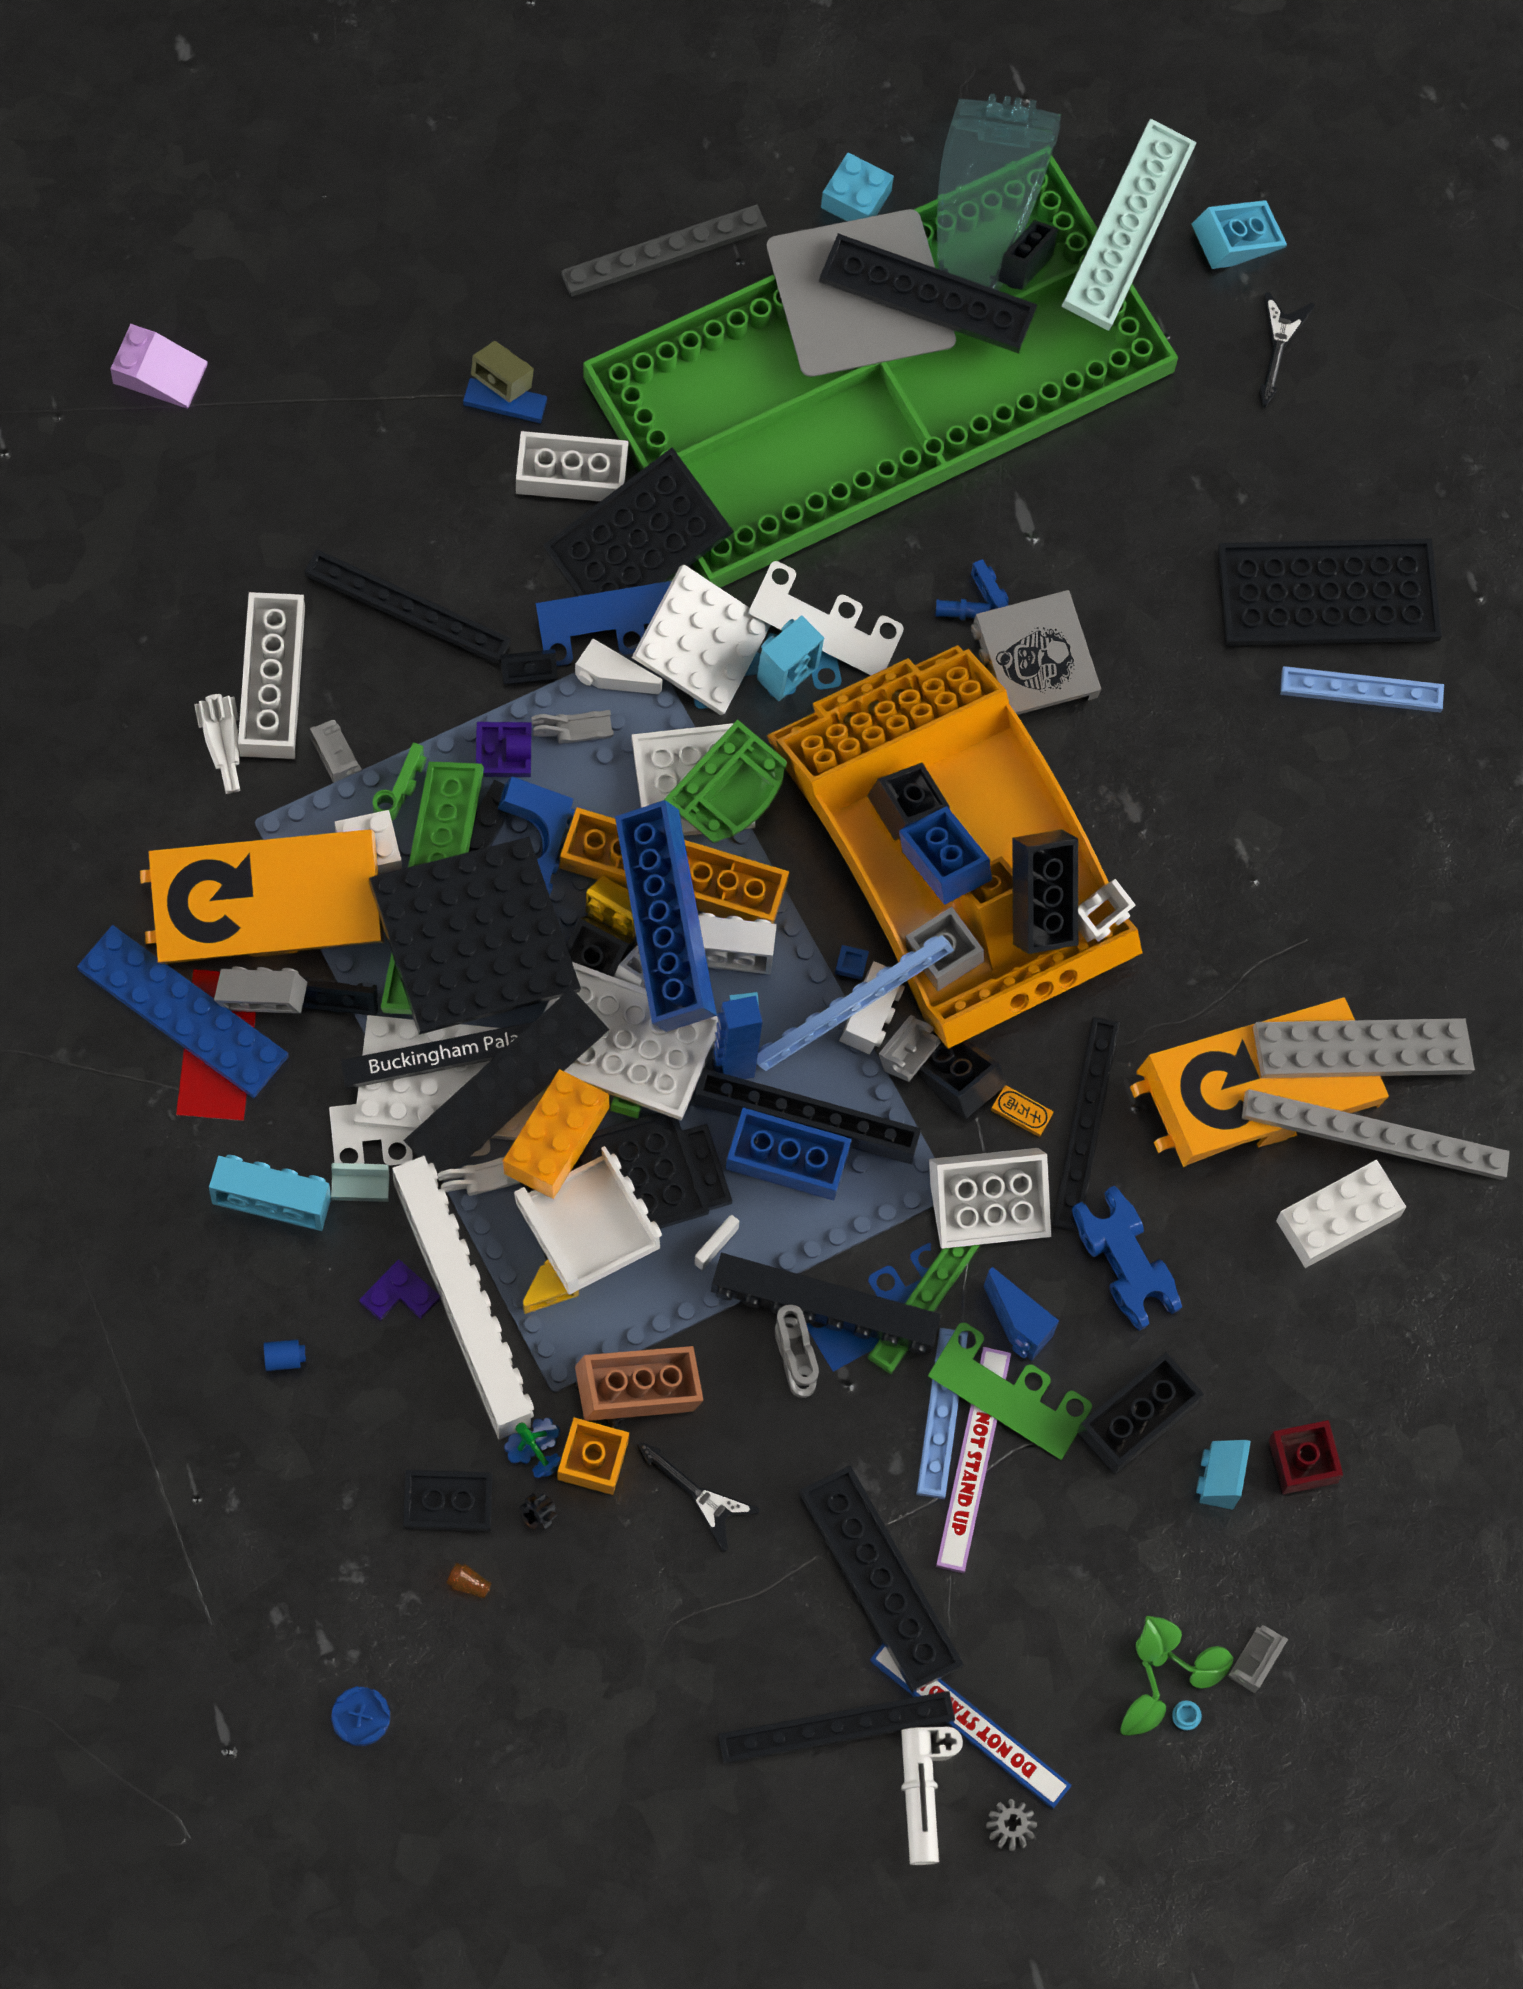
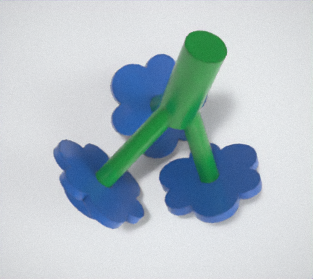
M549 1417L544 1420L541 1418L535 1419L533 1422L534 1431L532 1432L525 1423H518L516 1425L517 1433L511 1434L508 1442L504 1445V1450L508 1452L509 1461L512 1463L521 1461L527 1464L531 1457L537 1455L540 1461L533 1468L534 1476L536 1478L550 1476L558 1469L561 1457L557 1453L545 1457L541 1450L556 1446V1438L560 1435V1428L553 1424V1420Z

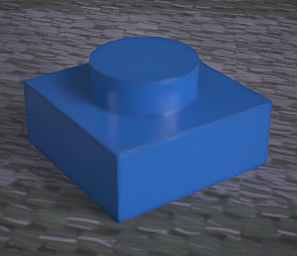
M842 945L835 974L862 980L869 951Z

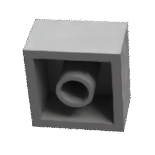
M950 907L905 936L908 952L918 951L924 947L923 944L928 939L934 936L940 937L941 935L949 941L954 949L953 952L923 970L937 991L984 962V949L953 907Z

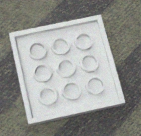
M682 565L673 578L632 658L719 715L725 714L771 625L748 614L750 610L748 606L686 565Z
M734 723L632 734L631 739L641 808L663 801ZM680 815L684 836L702 834ZM755 821L746 829L755 828Z

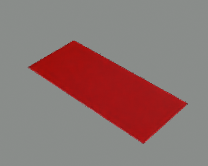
M193 969L192 983L212 998H215L220 972ZM231 1011L254 1028L256 1012ZM184 1048L176 1115L244 1121L247 1094Z

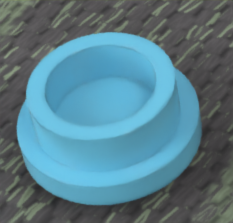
M1192 1701L1179 1702L1172 1711L1174 1724L1182 1730H1192L1201 1721V1710Z

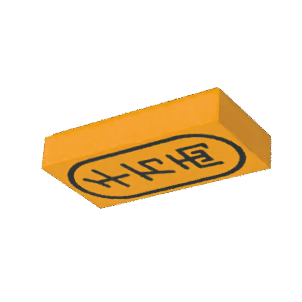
M1007 1085L1002 1089L991 1108L992 1112L1039 1138L1054 1111Z

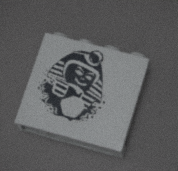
M1069 590L976 614L974 622L971 624V630L974 639H979L981 649H979L981 662L983 665L987 664L989 672L1006 689L1009 704L1017 715L1086 697L1087 701L1098 698L1102 689Z

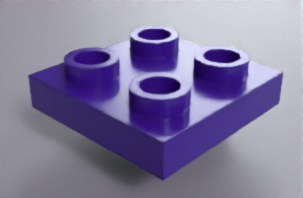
M477 722L476 763L483 765V777H531L532 722Z

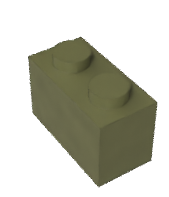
M493 341L473 355L471 375L509 403L532 388L534 368L498 342Z

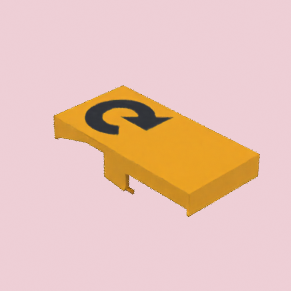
M372 829L148 851L150 869L140 871L141 884L151 882L155 930L145 932L146 945L156 943L158 963L160 964L239 955H250L252 957L297 953L300 950L384 943L382 921L368 882L369 877L378 875L375 832Z
M1345 997L1262 1022L1350 1021L1355 1019ZM1254 1024L1150 1054L1136 1071L1138 1075L1144 1076L1145 1080L1130 1086L1134 1098L1144 1093H1151L1169 1134L1153 1142L1158 1154L1166 1149L1175 1148L1183 1167L1253 1140L1260 1139L1257 1143L1259 1148L1297 1136L1296 1131L1242 1119L1244 1095L1248 1089L1347 1113H1354L1374 1106L1378 1108L1389 1095L1380 1076L1261 1078L1253 1031Z

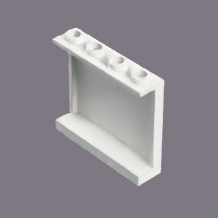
M605 1146L601 1148L602 1156L569 1173L554 1199L536 1190L528 1193L525 1187L514 1192L516 1205L569 1295L660 1249L659 1237L662 1236V1233L657 1223L649 1221L646 1216L648 1209L641 1198L636 1199L633 1194L635 1191L633 1183L628 1176L623 1177L619 1170L621 1169V1164L614 1153L610 1155Z

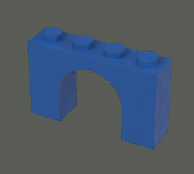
M512 776L504 785L498 810L526 819L538 829L542 838L543 848L541 856L537 861L550 896L553 884L549 882L552 874H556L560 864V859L557 858L559 849H563L567 834L564 833L566 824L569 825L574 816L575 809L571 808L574 799Z

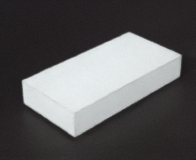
M733 1215L724 1221L695 1255L694 1262L699 1269L703 1270L739 1229L740 1221Z

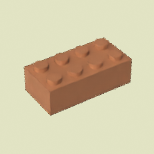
M693 1346L584 1355L575 1366L584 1420L586 1421L693 1412L703 1402Z

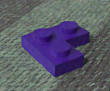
M398 1259L359 1300L366 1309L381 1321L400 1301L422 1319L438 1303L441 1297Z

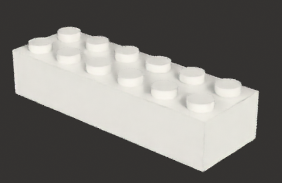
M249 592L238 736L240 757L295 759L305 616L304 595Z

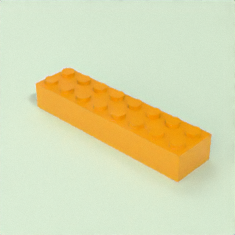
M577 807L560 855L559 868L596 880L604 876L628 889L616 820ZM684 840L698 911L710 913L721 918L738 916L745 921L765 919L770 921L771 924L775 923L787 885L789 871Z

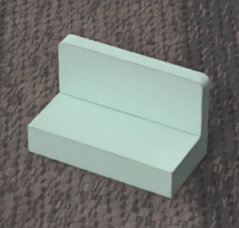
M332 1163L331 1200L388 1202L389 1165Z

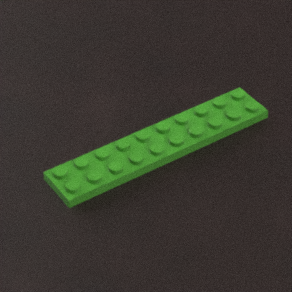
M428 763L408 867L469 852L484 773L482 764ZM391 952L381 1010L383 1013L412 1014Z

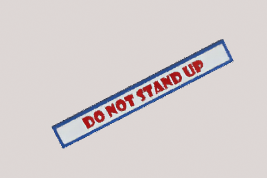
M884 1643L871 1657V1663L913 1697L950 1691L955 1721L948 1722L947 1724L956 1729L961 1736L1052 1810L1072 1786L941 1679L912 1693Z

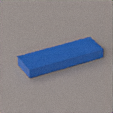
M470 378L463 405L541 424L548 396L526 391L509 403L479 380Z

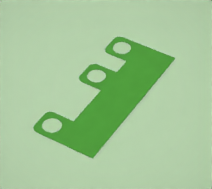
M960 1323L928 1377L1062 1460L1076 1437L1080 1424L1092 1409L1091 1402L1077 1392L1069 1391L1056 1411L1040 1402L1051 1381L1048 1374L1034 1365H1027L1015 1385L1011 1384L973 1360L984 1341V1336L969 1324ZM962 1331H971L975 1335L976 1343L972 1348H963L959 1344L958 1336ZM1029 1373H1037L1041 1376L1043 1384L1040 1389L1033 1391L1026 1387L1025 1377ZM1071 1399L1080 1400L1084 1405L1082 1415L1078 1417L1071 1416L1066 1410L1067 1402Z

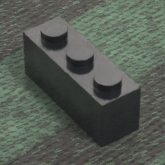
M1034 220L1003 254L998 282L1004 283L1013 289L1023 290L1053 256L1058 228Z

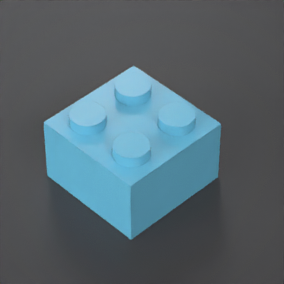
M847 153L823 191L821 208L846 221L877 216L892 191L894 175Z

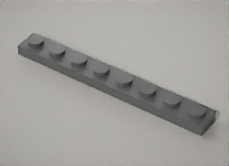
M756 204L561 270V276L570 296L573 297L767 231V225Z

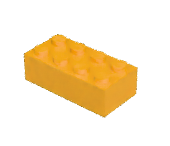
M559 1069L504 1157V1174L554 1199L609 1110V1094Z

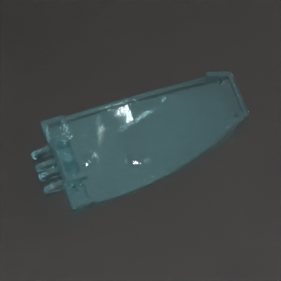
M990 93L988 101L958 99L946 139L940 170L937 210L938 269L999 290L1004 284L998 282L1003 254L1024 232L1040 192L1053 147L1056 145L1060 131L1061 114L1036 109V100H1031L1028 107L1021 106V98L1016 97L1014 104L1010 105L1011 97L1005 96L1003 103L996 102V95Z

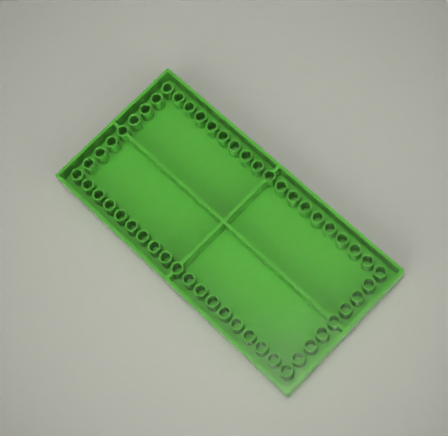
M1048 148L914 209L921 217L935 268L1037 304L1036 312L1019 354L954 331L956 336L955 345L947 350L809 377L801 371L774 275H771L583 362V378L619 440L628 441V455L638 473L673 447L733 529V534L692 564L699 575L721 588L770 565L774 561L789 556L1174 373L1178 356L1132 283L1109 331L1061 307L1098 228ZM1034 220L1058 228L1053 256L1023 290L1013 289L1004 283L998 282L1003 254Z

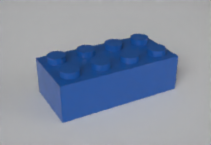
M742 1108L727 1157L726 1170L834 1201L852 1139Z

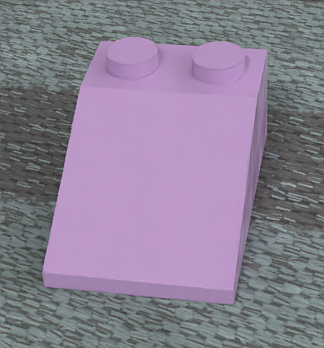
M130 324L111 366L113 384L188 409L208 362L154 331Z

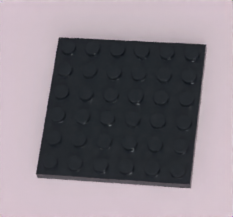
M530 837L369 877L368 882L419 1035L560 998L570 988L576 993L580 992L581 987Z

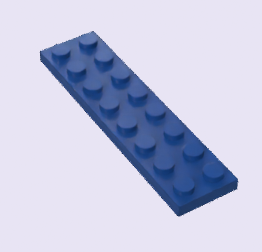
M114 925L108 929L77 966L78 971L253 1099L289 1057L288 1052L229 1009L221 1007L214 1001V998L167 964L158 963V958Z

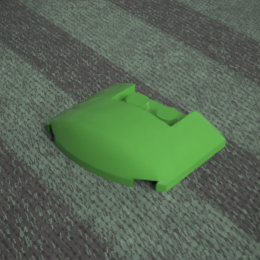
M737 719L664 800L679 809V814L712 843L720 842L719 840L740 833L764 813L780 789L787 761Z

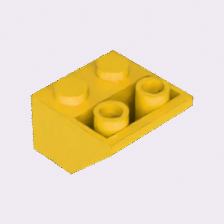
M602 876L586 892L585 912L591 918L601 923L604 922L611 926L612 929L634 939L636 932L628 890Z

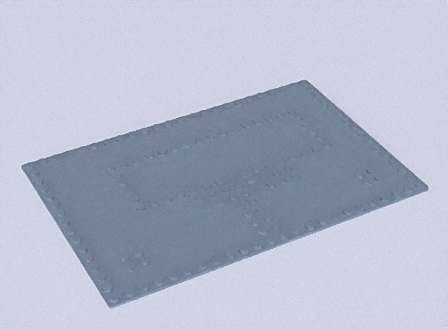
M639 643L628 648L634 649L638 646ZM618 652L620 655L663 679L660 694L597 688L592 684L586 685L582 683L574 672L420 743L419 745H422L424 749V756L427 757L426 764L421 773L417 771L414 779L417 783L413 795H407L396 819L392 821L402 869L408 868L428 763H476L477 722H531V717L539 714L552 716L559 714L575 715L592 711L610 710L611 727L614 731V735L611 738L561 744L558 742L557 736H533V728L536 726L532 725L531 777L515 778L573 798L571 808L575 809V811L578 807L615 819V816L641 808L631 739L632 734L695 728L671 683L633 659V654L624 655ZM410 748L257 818L255 825L262 839L336 833L335 821L373 813L374 795L380 790L393 791ZM483 777L477 810L494 779L506 784L511 777ZM389 803L379 805V808L382 810H388L392 807ZM508 814L492 846L530 837L536 858L538 859L542 853L543 842L538 829L531 822ZM571 823L569 825L566 824L564 833L568 834ZM752 828L744 829L732 837L719 840L720 842L712 843L703 834L684 836V840L772 866ZM559 849L557 858L559 859L562 852L561 849ZM558 867L556 874H552L549 882L553 884L550 899L567 945L579 918L588 915L585 912L586 892L598 880ZM786 889L774 923L777 925L771 974L708 967L716 1014L721 1012L722 1002L729 1001V995L758 993L759 1010L762 1018L759 1049L769 1042L774 1043L781 1039L782 1034L788 1029L798 1028L806 1023V1018L811 1014L823 1012L829 1008V1004L833 1000L845 997ZM384 928V943L320 949L337 982L350 985L363 983L365 987L377 985L378 1012L376 1016L414 1020L412 1014L383 1013L381 1010L391 957V949ZM636 936L633 939L635 940V944L632 950L638 945ZM549 1001L462 1024L504 1028L534 1022L545 1012ZM354 1014L365 1034L367 1015ZM848 1019L767 1071L756 1064L755 1077L745 1079L917 1127L890 1076L884 1071L882 1062L875 1049L873 1048L869 1055L839 1041ZM715 1047L710 1052L704 1066L705 1069L713 1070L712 1059H714L713 1050H715ZM698 1081L682 1121L679 1120L682 1131L708 1124L732 1198V1204L709 1210L708 1215L660 1229L662 1236L659 1237L660 1249L580 1289L579 1296L527 1314L523 1311V1300L540 1266L545 1265V1258L539 1242L516 1205L514 1192L522 1188L521 1184L472 1196L468 1195L467 1189L449 1191L447 1193L551 1392L557 1393L577 1383L575 1366L584 1355L647 1349L742 1302L734 1298L732 1300H723L716 1297V1293L711 1292L721 1252L799 1274L933 1208L929 1159L935 1157L922 1134L920 1133L912 1165L850 1148L835 1200L833 1201L726 1170L727 1157L740 1117L695 1105ZM609 1094L610 1108L596 1131L637 1118L611 1111L614 1096ZM642 1106L638 1118L659 1112ZM490 1138V1151L488 1154L469 1157L457 1169L505 1157L514 1140ZM464 1178L445 1180L442 1184L453 1180H464ZM733 1215L740 1221L739 1229L703 1270L699 1269L694 1262L695 1255L724 1221Z

